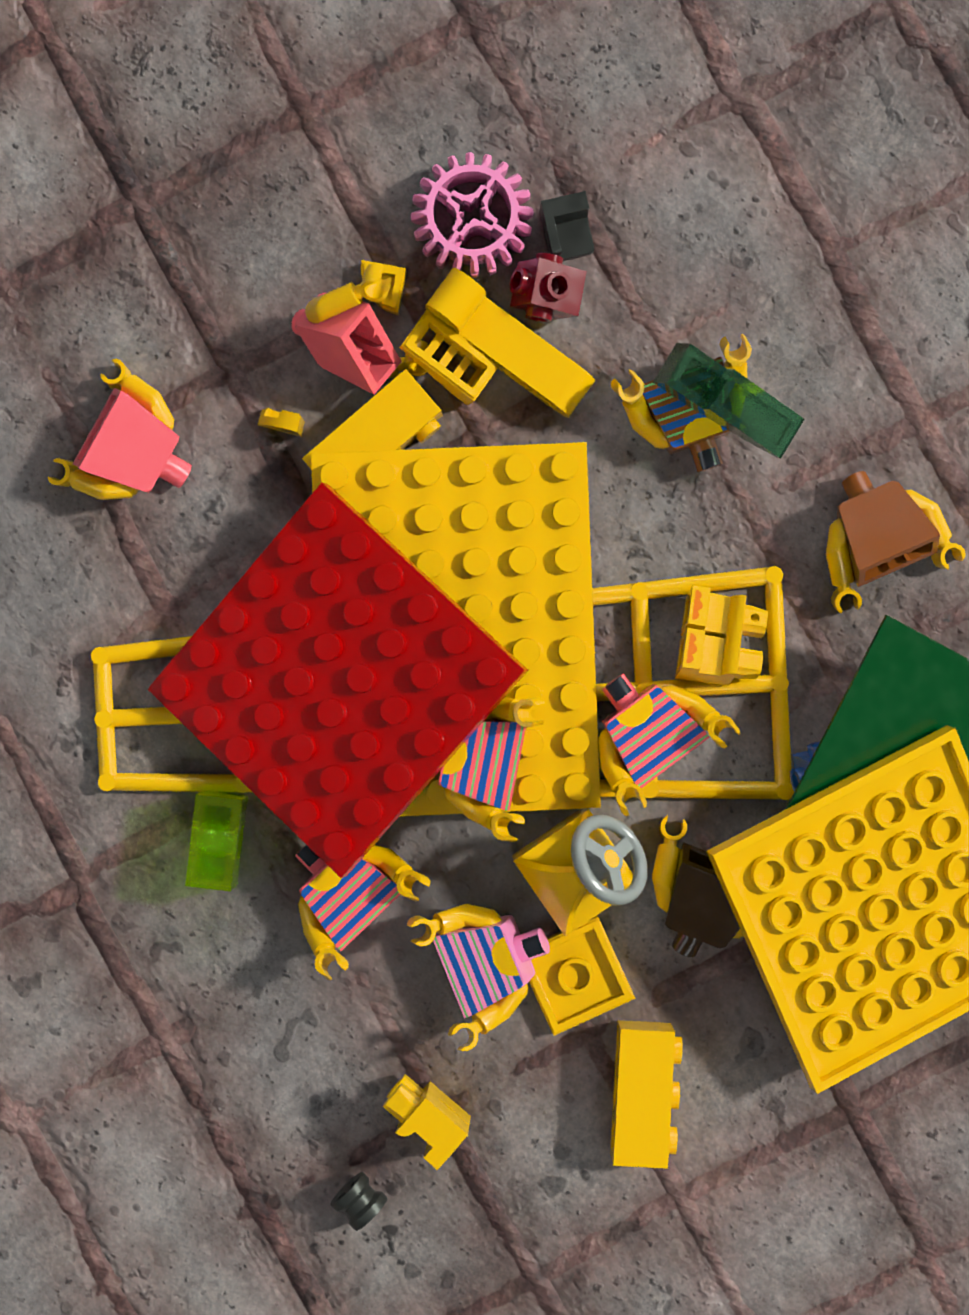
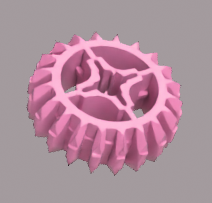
M468 152L465 156L466 165L459 166L456 157L451 155L448 157L450 171L445 172L438 164L432 167V173L437 182L424 177L420 180V187L429 195H413V204L424 209L411 213L412 223L424 225L414 231V237L416 241L431 239L423 247V254L428 257L440 251L436 260L438 268L442 269L451 259L454 261L453 267L461 271L463 264L470 265L471 277L477 278L479 275V264L485 263L487 272L493 275L496 273L495 258L498 257L506 266L512 264V257L507 248L518 253H522L524 250L523 242L516 236L529 237L531 235L532 227L521 221L533 218L534 211L531 207L520 206L530 199V192L524 189L514 191L521 184L522 177L519 174H515L505 179L504 177L508 171V164L503 161L496 170L490 169L492 163L491 155H484L482 165H474V154ZM463 183H482L474 193L469 195L460 194L455 190L452 192L448 191ZM496 192L502 196L509 209L510 221L507 229L500 226L498 219L489 211V206ZM438 202L446 206L447 212L456 220L448 240L442 236L435 224L434 215ZM481 204L480 219H484V221L473 218L470 223H466L463 227L464 212H460V210L471 213L475 207L478 208ZM473 236H483L489 240L492 238L497 240L493 244L480 249L460 248L461 245H464Z

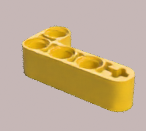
M455 267L451 269L425 305L426 310L430 311L500 366L497 369L567 418L570 417L595 383V379L586 370L486 297L485 289L479 283Z

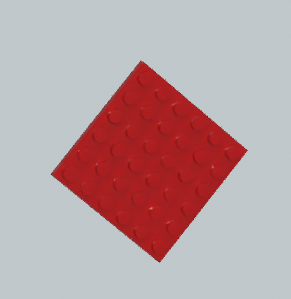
M321 482L147 690L340 878H343L361 861L528 672V669L331 486Z

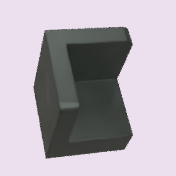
M586 191L542 200L539 212L549 254L562 257L563 261L588 256L594 252V244L588 221L590 208Z

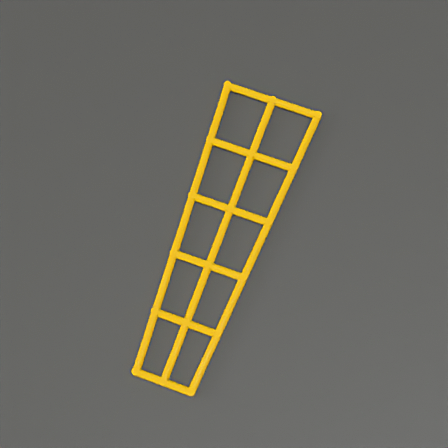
M763 567L592 588L593 606L630 602L635 682L630 683L638 694L652 684L657 685L659 688L671 684L699 696L770 693L775 782L658 780L657 776L641 788L645 798L791 799L794 790L790 780L792 761L788 703L789 681L787 679L783 572L779 567ZM692 585L711 588V592L764 586L766 611H768L767 644L769 675H759L757 679L734 678L729 686L679 679L653 681L648 599L687 595ZM192 636L97 647L92 651L91 659L93 661L96 711L94 721L97 729L99 766L98 786L101 790L253 793L234 774L117 773L114 727L182 723L166 707L113 709L111 664L175 656ZM608 683L596 684L597 702L610 701L601 690ZM600 779V797H616L608 781Z

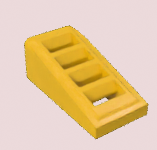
M428 310L423 313L399 347L467 406L476 400L500 366ZM430 328L436 335L425 351H423L417 345ZM444 340L449 345V348L439 362H437L432 356ZM458 353L463 359L452 373L446 367L455 354ZM471 365L476 371L469 381L465 383L460 378L468 366Z

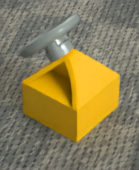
M589 808L577 810L512 855L514 863L565 937L611 905H625L634 901L642 893L647 880L646 856L632 830L614 817L593 815ZM603 829L613 832L620 840L613 845ZM628 853H630L632 858L633 873L623 859Z

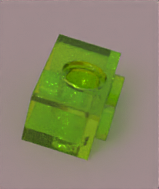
M201 791L196 794L185 886L231 892L238 885L248 795Z

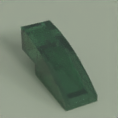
M690 343L675 344L653 381L654 384L692 409L776 458H782L805 420L734 369H726Z

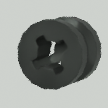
M360 1172L343 1186L330 1205L336 1211H343L349 1217V1225L355 1231H358L379 1213L388 1198L382 1191H374L369 1185V1178L364 1172Z

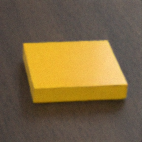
M598 915L566 937L561 931L547 937L550 947L549 954L531 960L535 968V975L529 983L553 1036L636 999Z

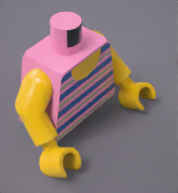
M462 904L435 913L431 920L422 916H413L408 920L407 926L415 927L422 923L425 924V934L420 938L412 939L411 942L418 946H427L432 941L434 942L464 1018L472 1016V1022L453 1024L448 1032V1035L452 1036L461 1028H465L469 1033V1040L457 1050L468 1051L476 1046L479 1033L487 1034L512 1016L528 994L527 983L535 975V968L531 960L549 954L550 947L547 936L541 928L520 934L512 915L500 916L493 909L472 904Z

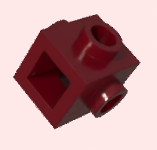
M537 253L534 259L518 262L517 268L510 279V291L512 293L510 307L526 311L525 318L537 322L550 323L552 319L579 316L587 271L562 264L563 258L558 255Z

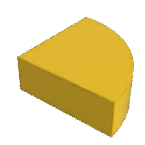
M361 261L362 279L367 266L376 262ZM382 264L384 268L379 281L387 278H392L386 298L381 302L375 303L383 310L399 315L407 271L406 268Z
M270 408L261 410L258 426L300 437L305 424L302 416L298 413L286 410L278 412Z

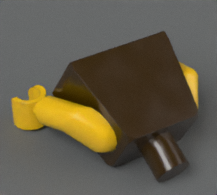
M667 815L659 825V832L664 842L659 844L657 848L652 882L657 906L666 912L665 925L677 932L672 947L676 952L686 957H695L702 942L719 949L725 948L733 938L743 937L739 924L707 851L683 842L681 850L676 847L677 841L684 837L687 832V823L683 819L680 834L671 836L665 829L668 819Z

